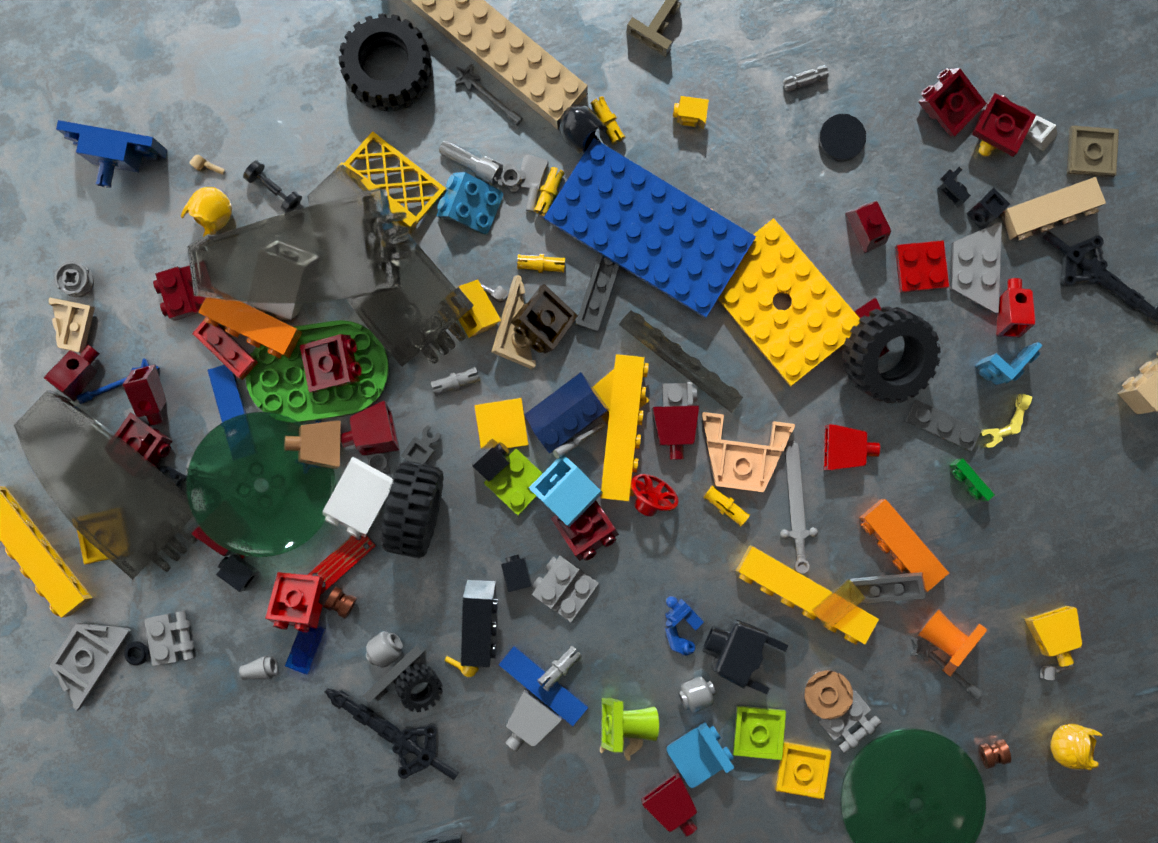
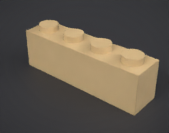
M1094 177L1007 208L1000 216L1009 239L1018 237L1019 241L1033 236V231L1040 229L1041 233L1055 228V223L1062 221L1063 225L1077 220L1076 216L1084 213L1085 217L1098 213V208L1106 204L1098 181Z

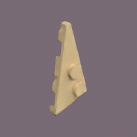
M516 275L512 280L491 352L532 369L536 365L535 360H532L530 348L532 342L526 336L521 337L517 335L514 331L515 326L511 323L512 319L524 305V284L521 280L522 277Z

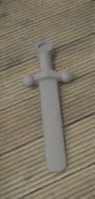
M789 441L785 447L792 531L784 529L780 532V536L783 539H787L789 536L795 539L797 561L794 564V569L800 574H805L809 571L810 565L806 561L804 538L808 535L816 537L818 530L816 528L806 530L799 445L795 441Z

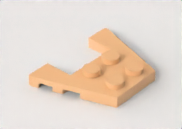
M702 412L701 417L715 486L764 492L777 466V462L787 445V441L795 428V424L773 421L770 445H758L722 440L724 415Z

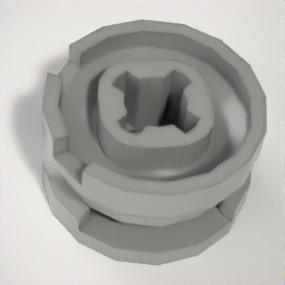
M73 261L65 262L58 267L54 275L57 288L69 296L83 297L93 288L94 278L91 271L80 263Z

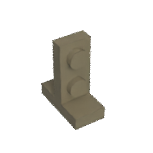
M665 0L649 26L632 17L627 24L626 33L666 57L671 50L672 41L662 35L670 23L667 20L671 14L674 16L677 14L682 3L680 0Z

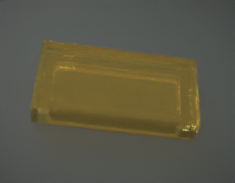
M847 579L811 611L829 630L861 603L865 597L852 581Z

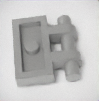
M185 611L175 612L177 622L173 623L171 613L144 619L152 666L179 661L178 651H182L184 660L194 658L192 652L194 643L190 641L188 629L191 626L190 621L186 618ZM177 629L179 630L181 642L179 644H176L174 630Z
M853 690V703L845 715L834 720L822 718L817 720L834 741L841 735L844 737L845 741L839 745L844 753L848 752L851 748L855 749L858 747V742L868 734L871 736L876 732L875 728L882 723L876 715L869 721L864 717L871 709L855 690ZM859 722L862 727L851 735L848 729Z

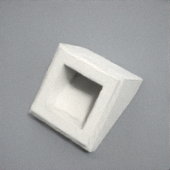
M1036 115L1025 138L1038 149L1044 151L1057 136L1056 125Z

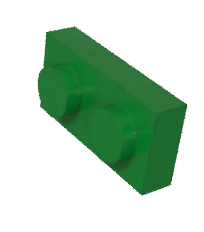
M963 458L956 459L949 465L953 469V476L959 482H964L969 487L968 492L975 500L989 501L995 495Z

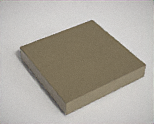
M1072 125L1069 128L1067 174L1116 176L1119 129Z

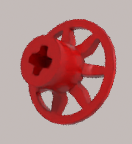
M648 474L635 475L631 480V489L637 496L634 505L641 514L652 517L658 510L671 511L677 507L679 502L678 496L665 481ZM652 480L658 482L659 484L656 487H653ZM663 487H665L670 492L662 493L661 490ZM668 499H673L674 503L672 504Z

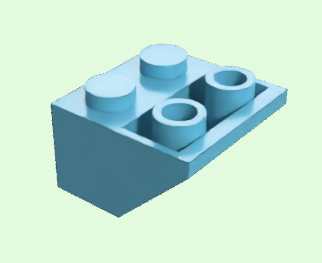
M565 455L557 459L529 487L568 527L603 493Z

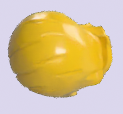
M203 187L192 194L182 210L181 218L183 219L189 213L199 225L204 227L203 237L209 238L227 225L231 219L232 205L227 195L215 187Z
M1077 724L1062 725L1052 735L1050 742L1051 753L1055 760L1066 768L1088 769L1091 771L1099 765V762L1093 761L1097 742L1093 735L1102 737V733Z

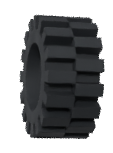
M416 664L413 665V670L410 667L406 668V674L401 672V679L396 680L397 686H395V690L401 703L409 711L413 712L415 709L416 712H421V708L427 711L429 710L428 705L431 704L434 707L436 705L434 700H440L439 694L443 693L441 688L443 685L436 672L430 666L427 668L425 664H421L419 668ZM427 683L423 691L416 694L411 693V690L417 684Z

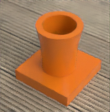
M939 609L918 636L931 642L952 657L942 670L951 676L986 633L987 629L979 624L971 635L967 636Z

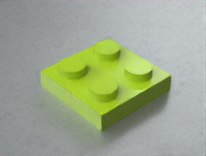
M515 449L509 455L510 463L492 480H485L483 483L514 513L519 515L536 497L529 487L543 473L518 449Z
M737 705L733 755L782 760L786 711Z

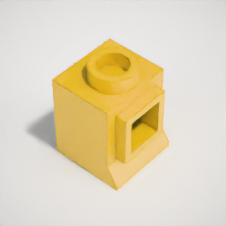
M680 96L679 104L674 103L673 118H677L676 122H679L680 125L691 127L698 125L704 129L709 99Z

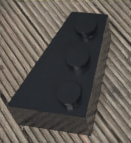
M467 580L462 606L461 666L490 667L491 658L496 659L497 644H492L493 636H497V621H494V613L497 614L498 599H495L496 581Z

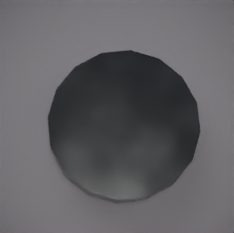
M849 114L831 116L823 123L819 132L820 147H822V150L825 152L824 154L828 158L835 161H848L856 157L863 150L866 143V131L863 124L856 117Z

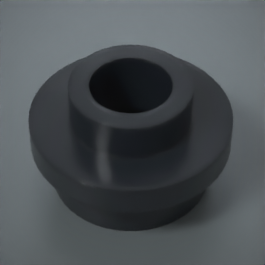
M134 641L128 644L124 651L126 661L134 666L145 663L149 658L148 646L141 641ZM135 649H139L141 651L140 657L135 656Z

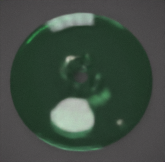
M252 412L224 421L202 439L188 467L186 492L188 504L195 521L211 540L221 547L240 555L272 557L298 548L313 537L321 528L326 518L323 515V510L335 490V473L332 468L298 462V451L284 450L285 436H299V428L303 424L290 417L276 413ZM258 479H264L268 483V489L264 492H258L254 488V482Z
M907 728L890 731L876 737L855 755L842 782L840 806L845 828L853 843H975L984 824L986 794L976 765L961 747L938 733L924 729ZM914 798H920L922 801V806L917 811H913L910 808V802Z

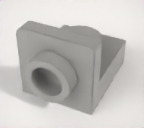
M692 382L662 384L663 407L693 406V402L697 401V388L692 387Z

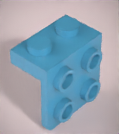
M466 172L453 173L447 180V190L444 197L438 203V213L436 216L443 220H455L481 234H487L502 200L503 192Z
M1037 342L1024 347L1009 364L996 353L981 359L975 367L980 370L979 374L985 380H991L995 385L1007 384L1011 380L1016 381L1025 372L1022 368L1028 362L1032 363L1040 355L1038 350L1042 347V344Z
M703 722L675 740L666 748L667 753L690 788H695L722 769L726 773L734 769L731 763L734 757L727 746L722 749L718 743V740L721 739L714 726L709 728L706 722Z

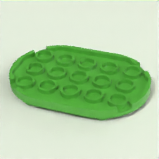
M338 320L294 326L302 334L290 358L282 355L279 359L267 353L269 348L260 345L259 348L256 347L253 353L251 352L250 354L258 362L245 377L250 397L264 413L284 422L298 423L359 413L369 408L378 400L386 387L389 377V359L380 339L366 327L351 321ZM339 334L351 335V338L357 344V351L354 352L355 360L362 369V374L359 376L360 382L318 392H309L300 345Z

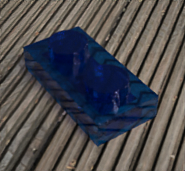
M317 625V629L310 628L309 632L298 631L285 667L306 675L309 674L326 628Z

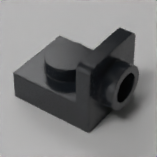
M960 167L955 171L949 169L940 178L943 183L937 188L957 208L971 196L962 183L954 180L962 171Z
M993 188L967 212V215L981 229H985L1010 203Z

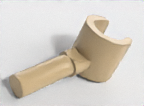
M195 155L189 162L199 172L204 166L222 175L225 172V169L211 164L200 155Z

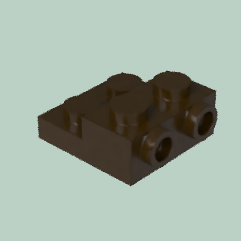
M543 284L537 289L529 302L521 307L511 323L515 326L514 331L517 335L521 337L526 336L532 342L531 347L535 351L545 354L555 349L578 315L550 288Z

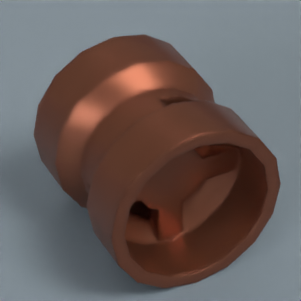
M336 586L326 600L324 608L329 611L334 610L338 612V616L346 619L353 609L357 598L352 595L347 596L343 593L342 589Z
M1004 739L996 740L991 745L987 743L979 745L980 758L986 769L993 768L998 763L1003 765L1011 763L1010 750Z

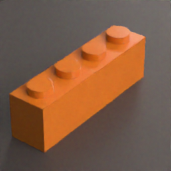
M211 287L198 312L205 316L204 322L216 328L218 324L226 327L225 332L237 338L241 334L247 337V343L257 348L263 345L269 348L267 353L279 359L282 355L290 358L302 334L298 329Z
M880 499L859 517L863 522L861 524L862 528L870 536L873 534L879 540L877 545L885 554L888 552L894 558L892 562L899 571H905L906 573L923 572L926 592L931 590L949 574L946 568L886 499Z

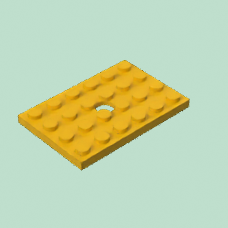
M773 218L753 234L756 238L717 300L788 385L792 387L844 345L846 338H850L852 334L850 332L852 327L860 323L858 321L860 318ZM785 293L790 296L792 300L790 308L778 310L774 307L773 298L777 294Z

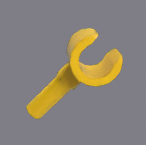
M448 656L445 658V662L458 668L466 677H473L479 671L478 667L461 666L460 662Z

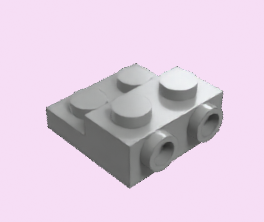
M560 555L557 559L553 556L545 567L548 570L545 577L539 576L531 588L534 590L532 595L569 622H572L599 583Z

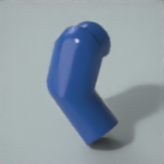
M676 626L665 628L671 650L685 656L694 653L695 644L692 641L679 637Z

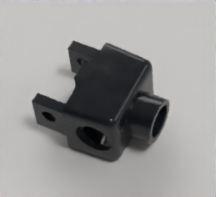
M734 619L730 622L727 630L716 625L712 626L705 640L702 652L715 657L712 669L720 677L743 689L748 686L767 695L770 688L750 678L751 674L759 669L762 663L764 643L786 652L789 645L768 636V632L764 629Z

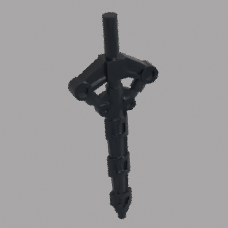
M1050 231L1044 234L1043 239L1064 254L1062 257V277L1060 279L1063 286L1068 287L1074 284H1082L1083 282L1088 284L1098 282L1109 292L1123 299V302L1132 309H1137L1145 314L1147 320L1151 323L1158 324V306H1152L1144 299L1143 295L1133 288H1129L1121 279L1106 269L1108 263L1103 259L1102 245L1104 240L1101 236H1094L1070 247ZM1091 250H1093L1094 256H1096L1092 260L1084 257ZM1078 265L1083 269L1082 275H1076Z
M329 688L325 690L324 693L331 699L332 705L338 709L342 707L353 715V719L364 726L367 725L377 732V735L394 745L392 751L397 756L398 776L400 778L406 779L410 775L428 768L429 765L452 780H455L459 774L458 771L435 757L437 754L438 732L436 724L430 723L425 727H417V729L405 728L402 731L388 720L385 721L375 715L374 711L365 705H359L349 699V695L344 691H336ZM417 735L425 736L423 748L416 743ZM409 752L417 756L408 764L405 757H403Z

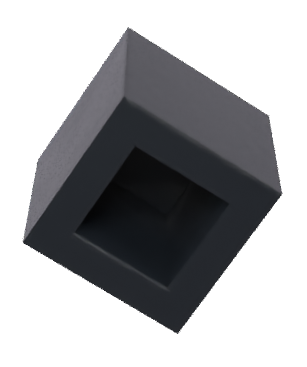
M492 438L472 457V467L487 481H490L510 463V452L502 442L497 443Z
M235 554L229 557L225 556L218 565L220 570L216 575L238 592L246 590L259 571Z
M519 554L506 557V562L502 563L501 567L508 592L531 587L532 582L525 557L520 558Z

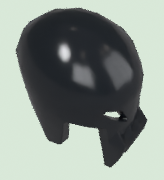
M584 105L568 107L560 118L559 131L563 140L579 154L585 153L593 138L601 142L595 135L596 129L600 128L604 132L608 130L598 116L589 107Z

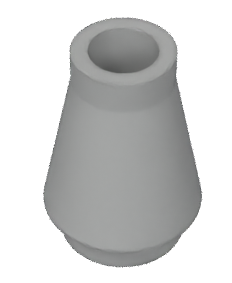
M265 655L247 665L240 666V676L242 680L272 679L273 676L278 674L277 661L275 657Z

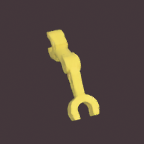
M1018 394L1015 404L1017 408L1011 419V424L1001 429L992 428L981 431L980 436L990 434L992 438L989 443L984 444L985 447H994L1003 440L1002 438L1021 431L1025 410L1031 404L1032 396Z

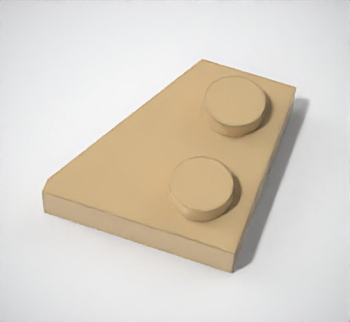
M49 297V305L53 306L55 316L52 322L56 330L57 347L81 353L86 347L95 307Z

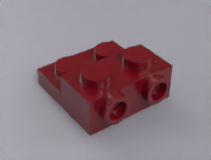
M947 68L937 76L939 81L934 86L930 85L921 92L923 97L918 102L931 119H937L950 137H955L987 103L961 68Z
M994 93L981 112L972 135L1014 157L1018 153L1036 114L1030 112L1026 107L1011 102L1007 97Z
M204 261L182 268L177 266L155 273L157 280L153 281L157 294H161L164 301L160 303L161 311L165 317L168 316L173 321L199 314L198 312L211 287H213L206 262Z
M339 334L300 345L309 392H318L360 382L359 376L362 374V369L355 360L354 352L357 351V344L351 338V335Z
M130 412L103 452L134 477L146 481L147 478L154 476L157 472L156 465L160 459L169 455L171 452L170 445L173 441L161 431Z
M596 500L570 527L556 515L551 518L579 561L582 559L584 561L592 559L597 554V549L602 546L609 547L613 545L617 540L616 536L619 535Z

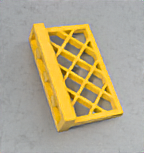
M373 131L353 154L336 168L337 178L410 235L417 228L416 225L446 192V188ZM374 140L381 145L382 153L368 154L367 147ZM396 157L400 160V167L386 168L385 158ZM383 158L384 168L369 169V159ZM366 159L367 170H356L351 165L355 160ZM414 171L418 174L419 181L405 182L404 172ZM401 172L402 183L388 184L387 173ZM384 173L385 184L375 185L371 182L370 174ZM432 185L438 190L434 196L423 197L422 186ZM419 186L420 197L406 198L405 187ZM403 188L404 199H393L389 196V189ZM421 202L422 210L415 216L408 211L407 203Z

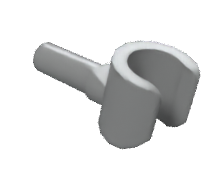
M481 284L484 291L497 302H503L508 296L507 291L500 285L493 290Z
M1043 665L1040 670V678L1055 680V672L1060 673L1072 670L1074 665L1064 667Z

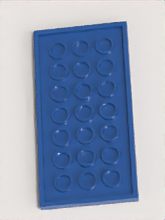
M594 138L544 216V220L705 319L756 238L750 232Z

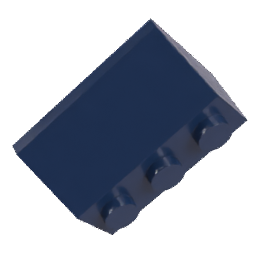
M580 372L524 415L534 434L550 454L607 413L609 408L583 373Z

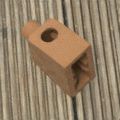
M341 421L300 426L299 436H285L284 450L298 451V462L337 469L340 467Z

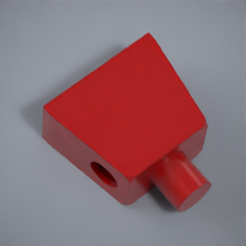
M1012 278L1007 280V290L999 297L996 335L1020 338L1035 325L1033 291L1031 289H1022V279Z
M834 424L825 425L823 470L866 466L867 456L879 457L880 443L867 442L866 431Z

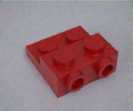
M277 572L265 619L274 623L273 627L287 630L288 625L295 626L294 629L301 632H309L310 628L317 629L322 605L318 602L324 579L320 576Z

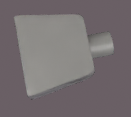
M525 688L507 722L506 727L513 733L506 741V744L516 752L524 741L534 747L562 720V717Z

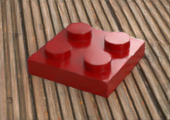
M944 240L895 246L900 293L949 287Z

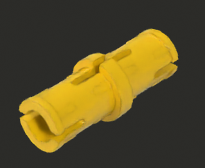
M604 96L599 97V101L597 98L594 99L590 104L598 118L608 128L606 133L612 145L617 144V141L620 143L626 137L616 122V115L611 113L604 100Z
M551 167L545 185L541 186V195L533 210L538 214L542 209L541 216L546 215L554 198L558 196L559 192L557 190L565 175V172L561 169L557 173L558 168Z
M518 254L517 269L538 270V273H543V271L564 273L565 258L544 257V254H539V256Z
M713 485L703 497L720 509L719 513L722 515L725 513L739 524L740 527L750 516L749 513L734 503L733 498H727Z

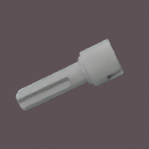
M443 141L439 147L440 154L473 170L476 178L491 186L497 183L498 178L502 174L503 164L487 156L479 158L448 141Z

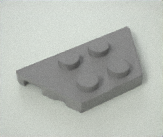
M996 223L951 243L950 290L958 295H963L975 305L979 304L988 309V312L991 314L999 313L1002 223Z
M82 623L75 624L49 664L54 675L59 678V684L63 691H67L75 710L81 709L128 637L131 629Z

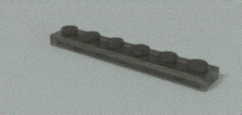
M631 310L619 323L623 329L731 413L743 397L734 387L728 386L716 373L702 366L697 358L688 355L679 344L670 341L660 329L652 327L639 313Z

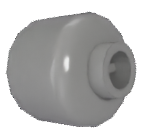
M381 632L367 643V660L372 665H377L381 668L387 667L401 656L403 644L395 633Z
M697 677L683 683L678 694L685 710L690 709L691 712L696 713L713 705V696L716 695V691L711 681L706 682L703 677Z

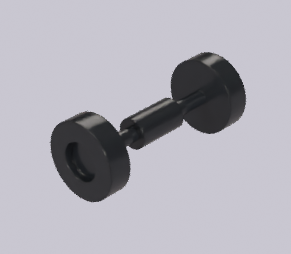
M259 160L253 161L246 168L243 178L249 183L259 178L263 182V186L275 196L279 195L284 199L281 210L286 214L293 212L300 204L302 196L296 191L286 196L282 192V188L270 178L266 179L261 175L265 165Z

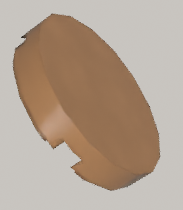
M825 670L816 673L809 679L804 697L808 708L814 715L822 719L834 720L842 717L849 711L853 703V690L850 682L844 675Z

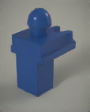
M673 596L667 598L666 604L671 608L665 613L668 619L666 621L668 628H673L683 618L695 631L704 623L683 599L678 601Z

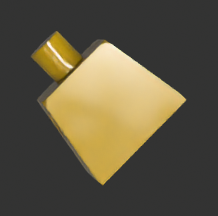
M1065 606L1024 619L1043 655L1049 657L1056 655L1060 667L1074 664L1070 651L1082 647L1076 607Z

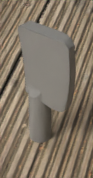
M531 155L524 156L520 171L522 170L525 173V179L521 180L520 186L529 189L525 209L528 212H534L538 192L549 164L547 160Z
M599 423L577 438L571 439L553 450L554 456L559 459L572 451L581 442L605 427L604 423Z

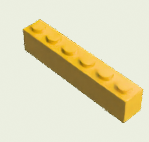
M616 354L601 485L603 493L600 495V498L629 501V496L634 497L631 489L632 472L637 473L638 458H634V450L640 448L641 435L636 434L637 425H642L643 411L639 410L640 401H645L646 387H641L642 377H647L649 363H644L645 357Z
M0 486V541L6 547L5 552L11 559L18 562L21 566V573L33 581L36 585L34 587L36 592L41 597L47 599L50 603V610L56 616L61 618L71 616L91 600L92 596L5 486Z
M753 546L748 547L735 570L740 573L739 578L750 585H752L753 581L760 584L762 592L771 597L774 593L782 597L781 602L792 609L795 605L803 609L802 615L815 621L816 617L824 621L823 627L836 633L837 629L845 633L844 639L857 645L858 641L866 644L879 621L875 616Z

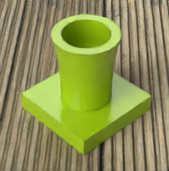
M602 698L601 747L612 752H623V738L657 740L659 716L656 707L623 711V701L613 698Z

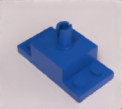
M61 120L57 122L56 130L62 133L65 139L73 141V145L77 146L76 153L91 164L99 166L95 182L98 186L112 187L114 169L139 173L142 157L149 160H157V157L166 159L167 149L154 137Z

